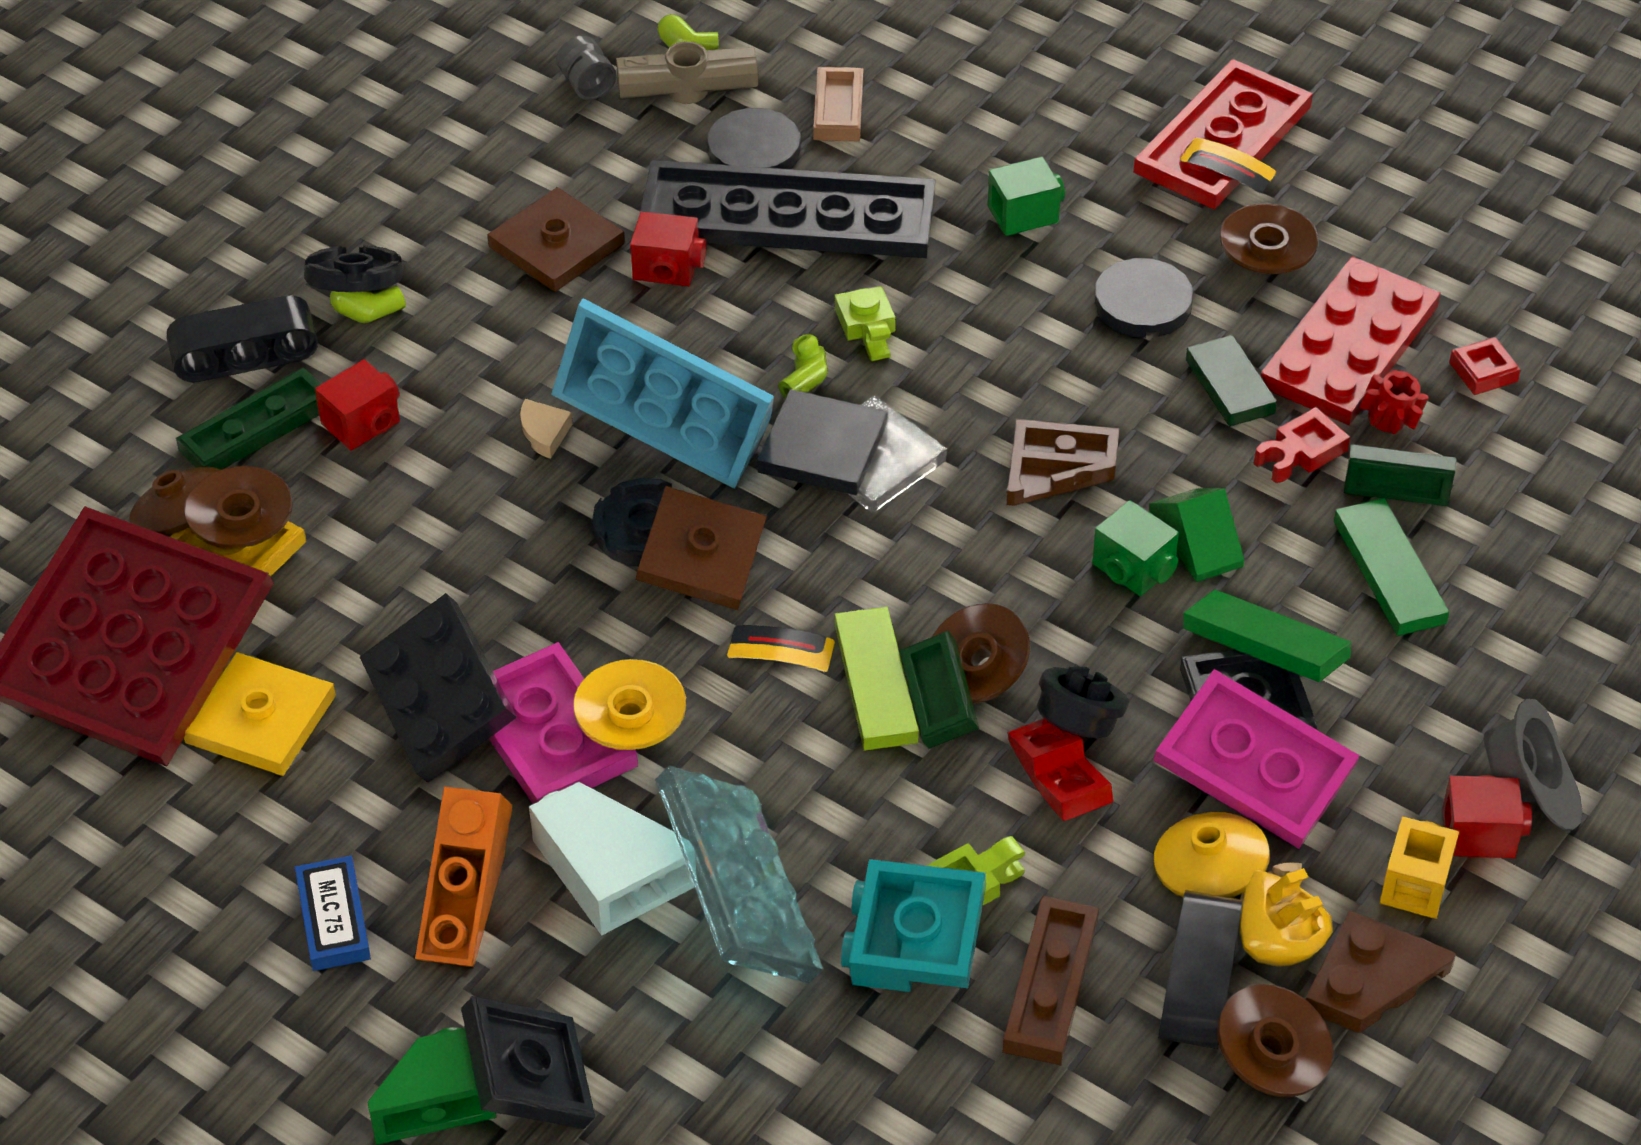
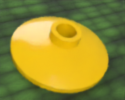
M619 660L597 668L580 683L574 697L575 718L581 730L593 741L603 746L620 750L642 749L660 743L676 731L686 711L685 691L678 678L663 666L645 660Z
M1226 812L1200 813L1175 823L1161 836L1154 851V865L1158 878L1167 889L1183 898L1185 890L1227 898L1240 895L1245 892L1255 871L1262 870L1266 872L1270 858L1268 842L1262 830L1252 821Z

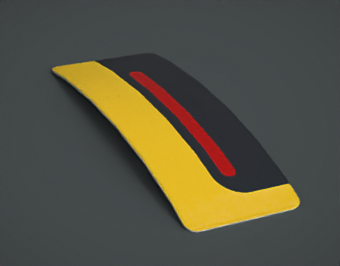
M1195 138L1180 158L1182 162L1196 164L1222 173L1260 194L1264 192L1276 174L1273 168L1252 156L1206 139Z
M737 625L733 631L727 657L781 661L827 672L835 641L825 636L789 628Z

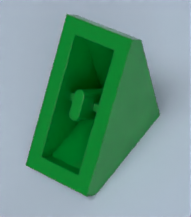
M1196 488L1149 503V511L1152 515L1179 532L1177 554L1196 582L1244 567V556L1225 488Z

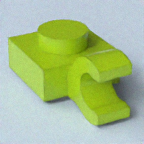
M883 287L864 288L835 294V311L847 340L862 338L871 361L891 358L886 339L891 338V333L895 332V315Z
M1009 836L998 841L979 855L967 843L926 866L984 872L986 875V889L983 905L1000 897V883L1012 882L1025 873V868L1018 861L1025 856V852L1013 836Z

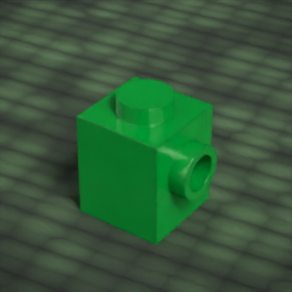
M1043 156L989 169L987 206L1005 236L1059 223L1060 202L1065 200V188L1058 173L1053 174Z
M1129 500L1095 528L1092 564L1105 572L1112 581L1126 586L1141 597L1156 583L1162 584L1166 582L1176 570L1178 565L1176 554L1179 532Z

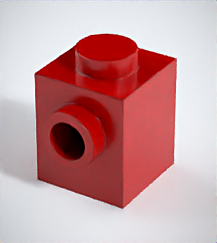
M640 211L630 243L633 280L690 287L695 268H703L706 257V239L699 238L698 218Z
M365 359L315 388L321 424L350 451L375 436L386 432L390 427L400 422L397 403L400 392L395 381L386 372L380 373Z
M1491 775L1477 777L1449 776L1442 806L1443 827L1459 831L1453 856L1515 859L1521 836L1530 835L1532 824L1531 804L1521 800L1519 778H1501Z

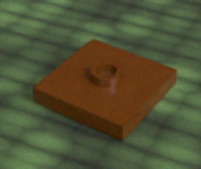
M558 187L487 234L488 246L554 292L625 244L624 231Z
M665 486L635 580L738 610L767 516Z

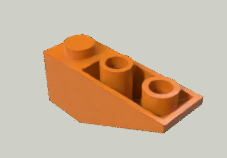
M444 786L415 955L416 960L474 968L504 861L513 806L501 793Z

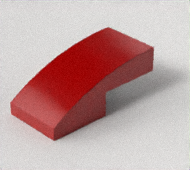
M1041 719L1007 732L1009 743L1024 770L1040 794L1063 822L1114 802L1112 784L1085 758L1083 739L1080 736L1063 731L1050 724L1046 719Z

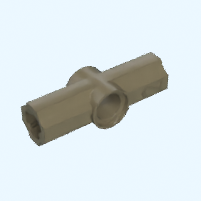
M684 41L670 46L666 54L616 58L620 99L669 95L676 102L692 104L703 100L708 91L754 88L758 86L755 47L706 51L698 43Z

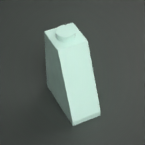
M580 782L561 791L551 792L545 795L539 802L529 806L533 842L601 935L701 884L700 853L693 841Z

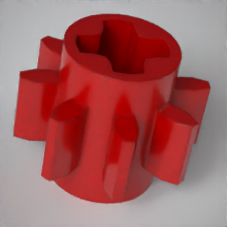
M1392 369L1391 372L1385 375L1384 379L1376 374L1372 375L1360 408L1369 410L1368 418L1372 426L1383 432L1396 434L1404 425L1413 430L1417 427L1429 397L1420 393L1421 388L1418 379L1407 372Z

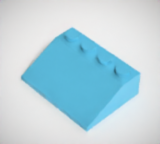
M584 298L578 305L551 395L734 489L761 443L771 418L774 399L773 395Z

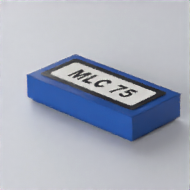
M352 855L295 866L312 970L317 971L371 960Z

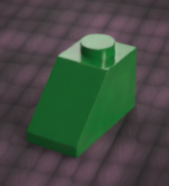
M458 1027L445 1028L433 1035L417 1038L367 1102L376 1145L497 1118L496 1113L481 1110L465 1028Z

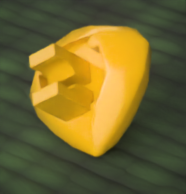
M1304 868L1287 873L1283 877L1257 870L1251 877L1241 906L1239 932L1243 949L1258 963L1272 966H1290L1300 963L1317 953L1333 933L1332 916L1324 908L1319 896L1314 897L1300 887L1301 882L1308 878Z

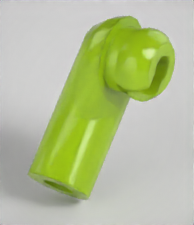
M674 14L664 16L658 23V35L668 47L687 41L700 44L706 51L719 50L718 32H695L681 17Z
M397 285L376 294L369 291H331L330 303L335 311L362 324L372 322L406 308L405 298Z
M802 335L795 339L792 344V351L796 355L794 359L796 370L778 384L779 391L784 399H786L790 389L808 393L822 383L827 376L826 352L824 347L818 345V340L814 335Z

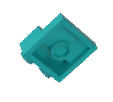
M869 859L865 881L856 880L853 889L851 910L852 915L858 916L855 932L846 931L842 943L841 965L842 967L850 968L852 985L911 992L912 982L968 988L986 889L985 873Z

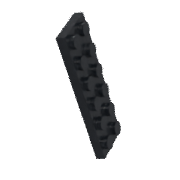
M651 160L640 211L698 218L699 238L706 239V243L927 258L936 179Z

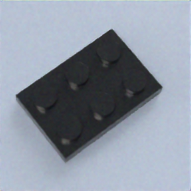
M447 593L360 656L362 664L416 774L426 782L433 780L517 718L458 603Z

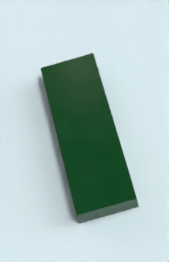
M303 367L176 437L178 450L195 468L213 467L223 470L318 417L319 410L315 388L321 385V383Z

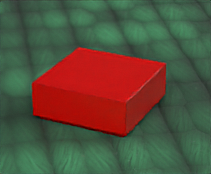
M1496 337L1451 350L1449 363L1473 395L1513 384L1519 380L1521 369Z

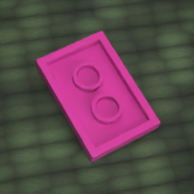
M559 642L493 671L517 718L491 736L489 740L532 804L539 802L545 795L551 792L561 791L577 782L593 788L638 767L636 750H620L603 746L590 739L579 727L574 713V697L584 677Z
M1214 669L1157 748L1153 761L1300 849L1355 768L1360 755Z

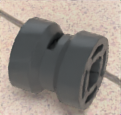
M577 36L565 42L559 49L556 57L557 65L564 76L569 79L570 85L580 98L584 100L601 98L614 86L617 78L616 70L608 58L603 56L601 48L593 38Z

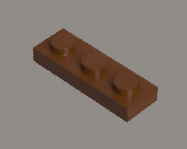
M1046 896L1041 897L1003 1038L1002 1053L1062 1065L1098 923V907Z

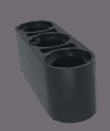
M293 295L187 315L173 321L166 331L174 372L177 377L187 382H202L299 362L309 358L318 348V337L310 308L304 299Z
M1185 890L1158 1038L1213 1049L1219 1048L1217 1023L1227 1001L1243 900Z

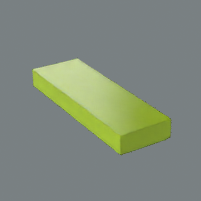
M888 606L835 613V630L863 750L918 743L919 730Z

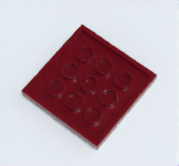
M84 506L0 641V702L167 767L184 739L185 731L198 715L274 583L267 572Z

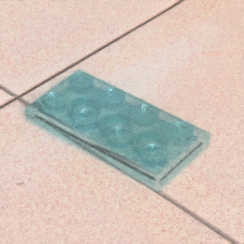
M669 765L655 781L722 962L810 983L824 969L814 946L813 934L807 928L797 903L796 891L789 882L778 855V846L771 837L762 815L761 803L758 797L754 794L753 790L747 787L736 786L707 777L702 773H693Z

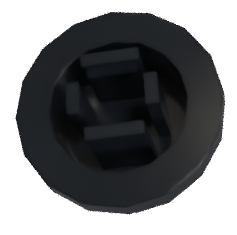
M1053 667L1045 669L1039 681L1042 692L1037 707L1040 715L1055 727L1074 735L1096 739L1109 736L1115 727L1117 718L1123 717L1130 703L1127 696L1116 686L1107 682L1108 678L1100 672H1095L1094 676L1088 674L1090 670L1088 667Z

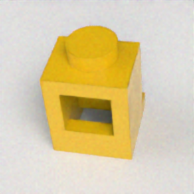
M1402 816L1387 867L1379 904L1437 919L1459 831L1441 827L1430 821H1419Z

